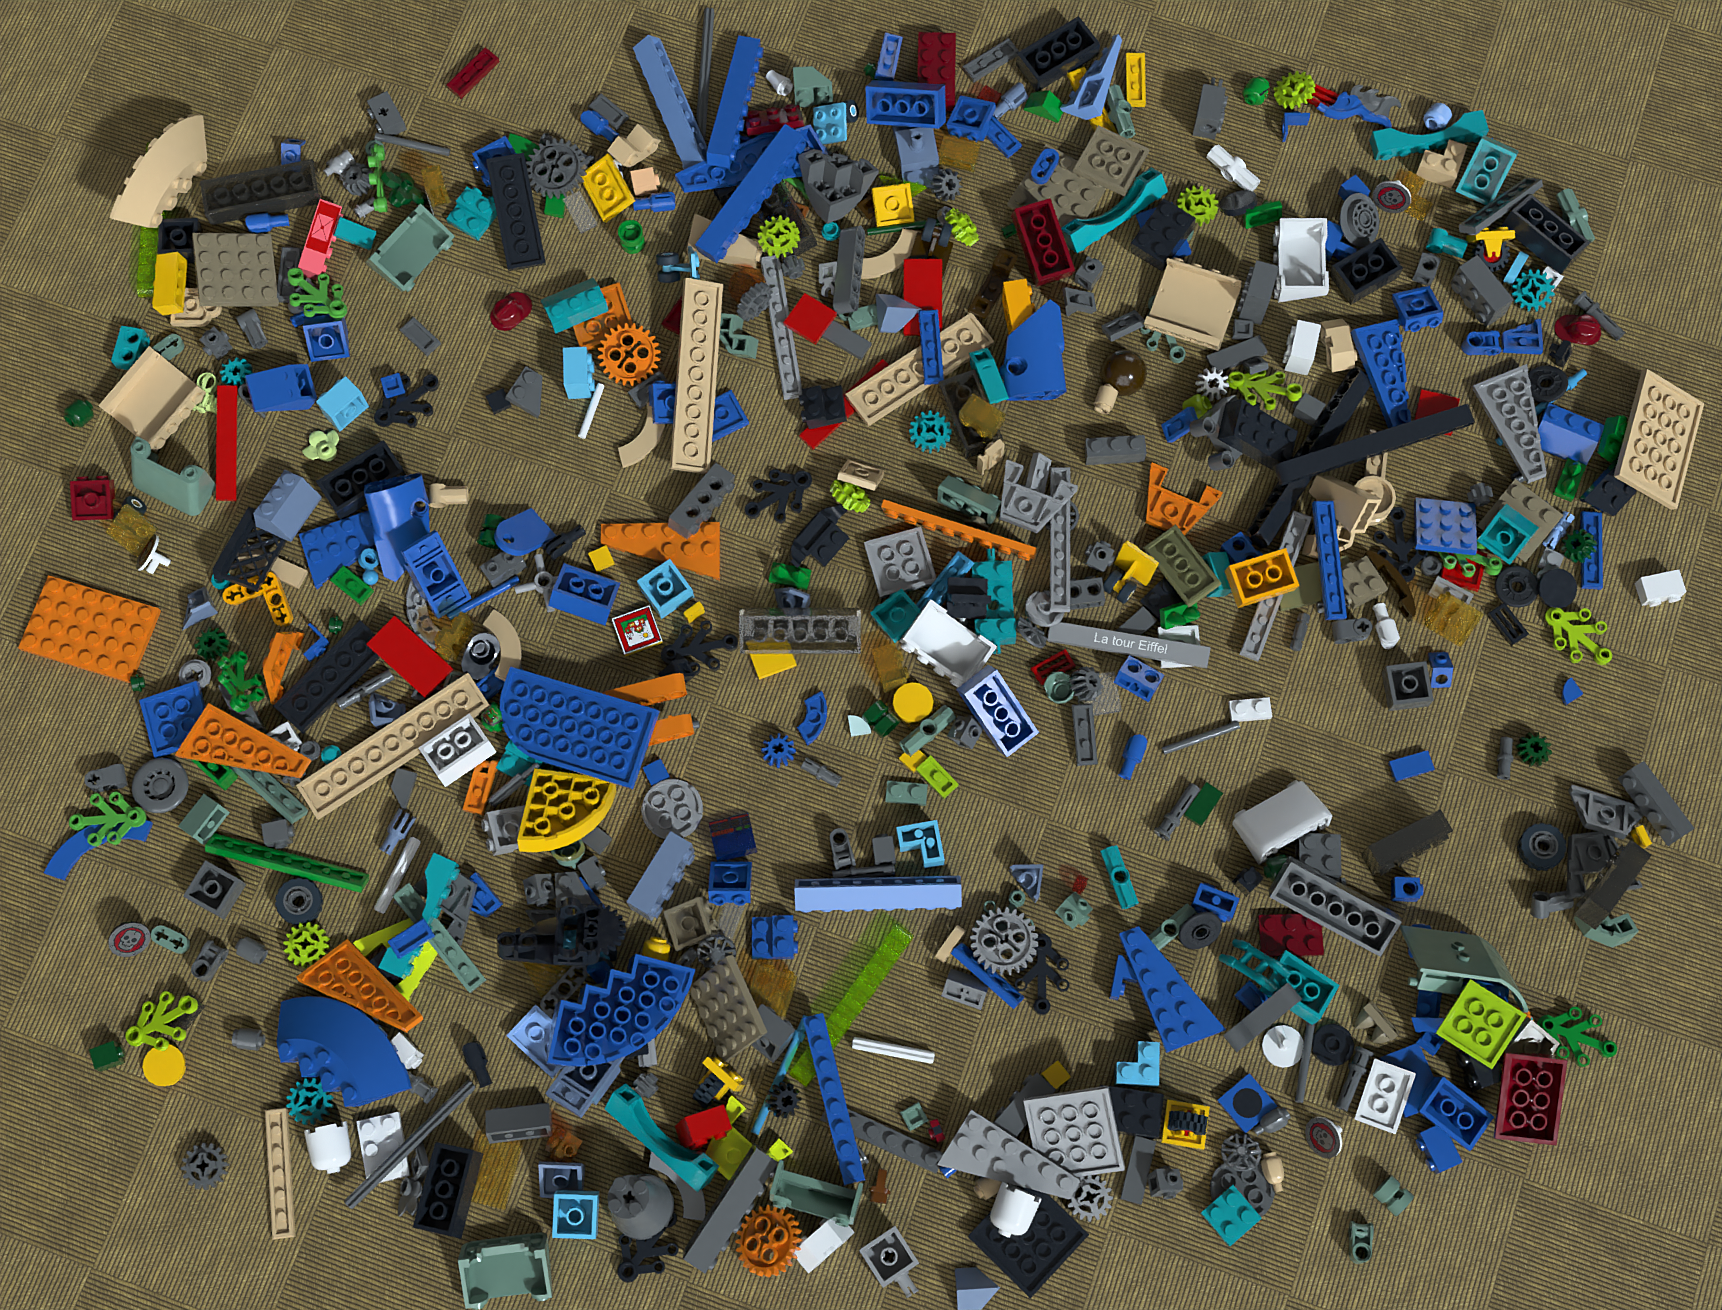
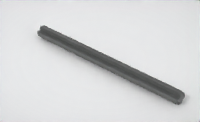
M713 8L704 9L696 122L704 141L706 137L714 26Z
M467 1080L344 1200V1203L350 1209H353L475 1090V1085Z

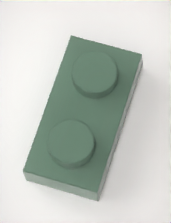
M887 781L885 802L926 806L928 784Z

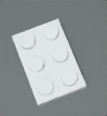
M1374 1059L1355 1120L1396 1134L1416 1073Z
M400 1112L357 1121L366 1179L405 1142ZM408 1156L381 1182L411 1176Z

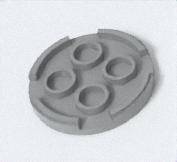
M665 779L654 784L645 795L641 807L642 817L647 828L656 836L666 839L669 832L672 831L684 838L690 835L701 822L703 816L702 799L698 791L689 783L679 779Z

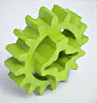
M1298 71L1295 72V75H1292L1290 72L1288 77L1282 76V82H1276L1278 87H1274L1275 99L1278 105H1283L1285 109L1288 106L1293 109L1295 105L1300 108L1301 103L1307 104V99L1313 98L1311 93H1315V83L1311 75H1306V72H1302L1301 75Z
M1193 186L1191 191L1186 188L1185 193H1180L1176 205L1196 218L1195 223H1198L1201 227L1203 222L1209 224L1210 219L1214 220L1218 211V200H1214L1215 194H1209L1210 189L1203 191V186L1199 189Z
M952 208L945 214V220L948 224L953 225L951 233L957 241L964 242L966 246L969 245L971 247L979 240V235L976 233L977 227L966 213L963 214L958 209Z
M779 216L778 220L771 217V222L765 220L766 226H760L761 232L758 233V238L760 239L758 242L762 246L763 252L768 251L767 253L770 257L774 253L776 258H779L780 254L786 257V252L788 251L792 254V247L798 248L796 241H800V236L798 235L800 232L796 228L795 222L790 223L788 217L783 220L782 216ZM767 241H769V243H773L774 247L769 245Z
M836 479L830 486L829 491L832 492V496L847 510L854 509L857 513L859 511L863 513L871 504L868 495L858 485Z
M307 922L306 927L299 923V929L291 928L293 931L292 935L286 934L289 941L283 942L284 945L288 946L284 953L290 954L287 959L289 961L294 960V965L299 966L300 963L303 968H306L308 963L311 966L315 961L321 959V956L327 954L324 952L325 949H330V946L325 943L330 938L324 936L326 931L324 929L319 930L320 926L317 924L312 928V923ZM313 933L318 936L320 942L314 940ZM308 942L312 944L310 946H306V949L301 946L307 944ZM294 949H297V950L300 951V953H299L300 957H298V956L296 955Z

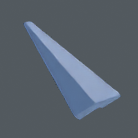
M1119 34L1112 37L1113 41L1109 48L1102 50L1103 56L1099 61L1095 60L1079 81L1080 86L1076 92H1071L1069 102L1062 104L1060 109L1063 112L1085 120L1101 116L1122 43V38Z

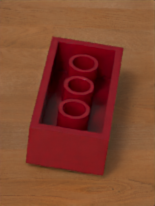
M918 32L917 83L945 85L946 111H953L955 107L956 33Z
M1051 198L1014 209L1011 217L1035 287L1072 276L1075 268Z

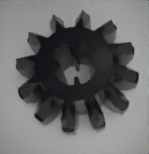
M780 1082L779 1086L772 1085L773 1092H767L770 1099H766L765 1102L770 1104L768 1111L773 1112V1116L779 1117L781 1115V1118L786 1119L788 1114L791 1116L795 1115L794 1108L800 1109V1106L797 1105V1102L802 1100L801 1097L797 1096L800 1091L796 1088L793 1089V1084L788 1083L786 1085L785 1082Z

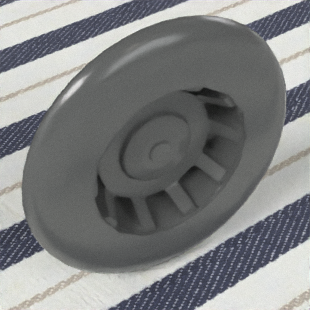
M1362 193L1350 195L1344 201L1340 210L1342 232L1345 238L1355 246L1365 247L1371 244L1379 231L1378 210L1374 202Z
M169 758L152 759L144 763L134 775L132 781L134 800L142 809L148 812H168L176 808L184 800L189 786L188 775L182 765L175 760Z

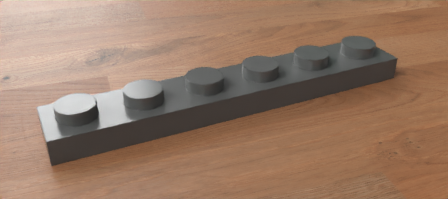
M1525 177L1459 224V231L1469 235L1479 234L1485 227L1490 226L1492 222L1501 218L1509 210H1512L1513 207L1521 203L1530 194H1534L1543 187L1542 179Z
M848 1109L855 1137L937 1174L940 1167L937 1164L944 1153ZM824 1110L820 1121L829 1124L826 1110Z

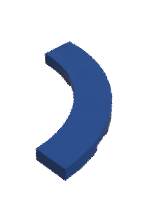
M146 820L142 826L132 827L122 839L146 842L153 823ZM118 823L110 832H117L124 823ZM105 824L88 826L68 839L54 854L44 874L65 881L68 873L80 857L88 850L95 848L88 843V836L91 833H97ZM107 835L102 839L101 844L107 842ZM114 835L112 837V840H116L117 836ZM97 837L93 838V843L96 842Z

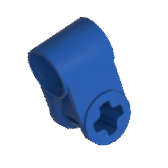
M1498 331L1471 332L1461 345L1462 351L1467 355L1492 356L1500 354L1502 352L1498 340L1500 333Z

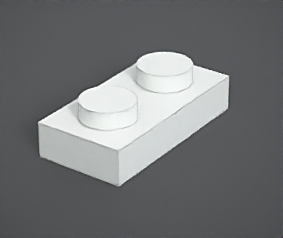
M1270 697L1228 702L1231 722L1272 718Z

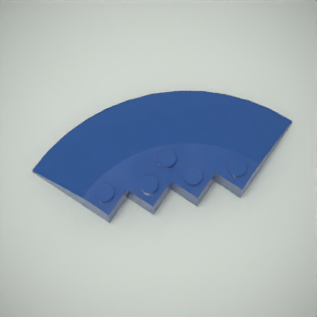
M635 954L629 959L626 973L610 969L605 973L602 988L586 984L580 989L577 1003L560 1000L555 1004L546 1063L579 1067L598 1065L622 1058L642 1048L665 1029L679 1011L692 984L695 969Z
M316 996L297 997L281 1002L276 1041L280 1063L299 1062L302 1077L320 1076L323 1092L341 1091L345 1107L362 1106L412 1089L404 1063H401L396 1053L398 1052L396 1046L391 1044L387 1038V1033L361 1010L355 1009L337 999Z

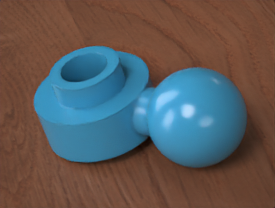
M370 548L365 549L359 554L358 562L362 568L366 569L362 575L363 582L367 585H374L378 581V574L374 571V567L379 564L380 560L377 551ZM365 557H367L370 560L369 563L366 562Z

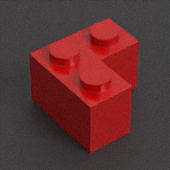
M723 1104L684 1117L675 1125V1129L681 1146L694 1151L707 1144L708 1139L715 1138L716 1141L727 1137L726 1133L732 1129Z

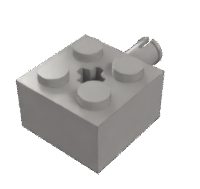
M896 1226L859 1250L882 1288L893 1281L897 1282L906 1298L912 1296L907 1287H910L913 1294L919 1291L908 1275L909 1270L917 1266L919 1262ZM888 1251L890 1254H895L892 1263L883 1260L885 1252Z

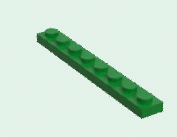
M215 833L205 845V852L362 893L369 881V874Z

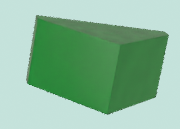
M1050 90L1033 92L1026 102L1024 111L1059 123L1063 111L1060 109L1063 103Z

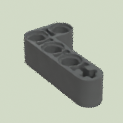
M1288 982L1224 1034L1223 1037L1237 1053L1301 1001L1302 998Z

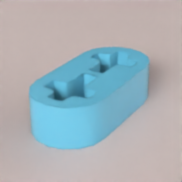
M1520 251L1503 282L1512 286L1529 257L1528 254Z

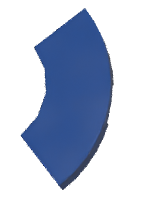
M822 690L804 700L807 708L806 717L797 727V730L807 746L817 739L826 723L827 704Z

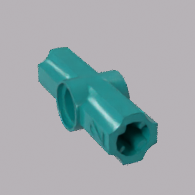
M1110 846L1101 850L1100 853L1109 875L1110 884L1114 888L1121 909H1128L1138 905L1139 902L1130 881L1129 872L1125 868L1118 846ZM1121 873L1125 880L1123 882L1116 881L1114 874Z

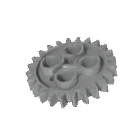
M1006 907L1004 913L1001 912L1000 908H997V914L989 910V917L983 914V922L976 921V925L979 928H972V932L976 935L970 936V940L975 942L971 944V949H977L973 956H980L978 964L985 962L984 969L992 967L993 974L997 969L1000 970V975H1003L1004 970H1007L1008 974L1011 975L1012 969L1019 973V966L1027 968L1025 961L1032 962L1033 958L1031 955H1036L1037 951L1032 948L1038 947V942L1034 941V939L1038 938V934L1032 933L1035 930V925L1028 926L1031 919L1029 918L1024 921V913L1017 916V909H1014L1012 914L1009 913L1008 907ZM1003 923L1007 926V929L999 931L996 926ZM1016 935H1021L1024 937V941L1017 943L1013 938ZM1008 939V943L1004 942L1001 944V940ZM992 940L995 942V945L989 948L984 945V942ZM1003 952H1010L1013 956L1010 959H1004L1001 954Z

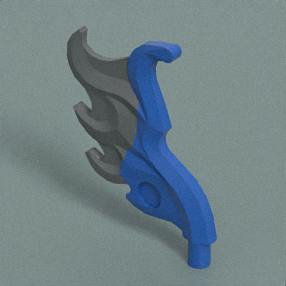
M1356 85L1352 88L1349 95H1347V92L1341 93L1332 106L1329 105L1328 107L1320 102L1317 110L1323 112L1324 116L1337 120L1359 115L1364 121L1383 125L1384 129L1392 127L1389 120L1390 108L1393 106L1401 108L1402 106L1400 101L1393 96L1377 97L1375 94L1379 92L1378 89L1360 92L1363 85Z

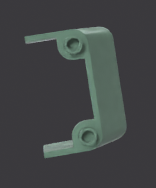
M779 1160L770 1190V1201L773 1202L774 1207L780 1209L789 1207L836 1221L835 1224L848 1227V1224L854 1223L862 1196L863 1183H859L858 1189L855 1191L785 1171L784 1161Z

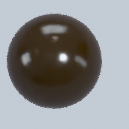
M1130 350L1112 352L1105 358L1100 369L1102 384H1110L1118 391L1117 396L1135 394L1142 388L1147 377L1145 362L1137 353Z

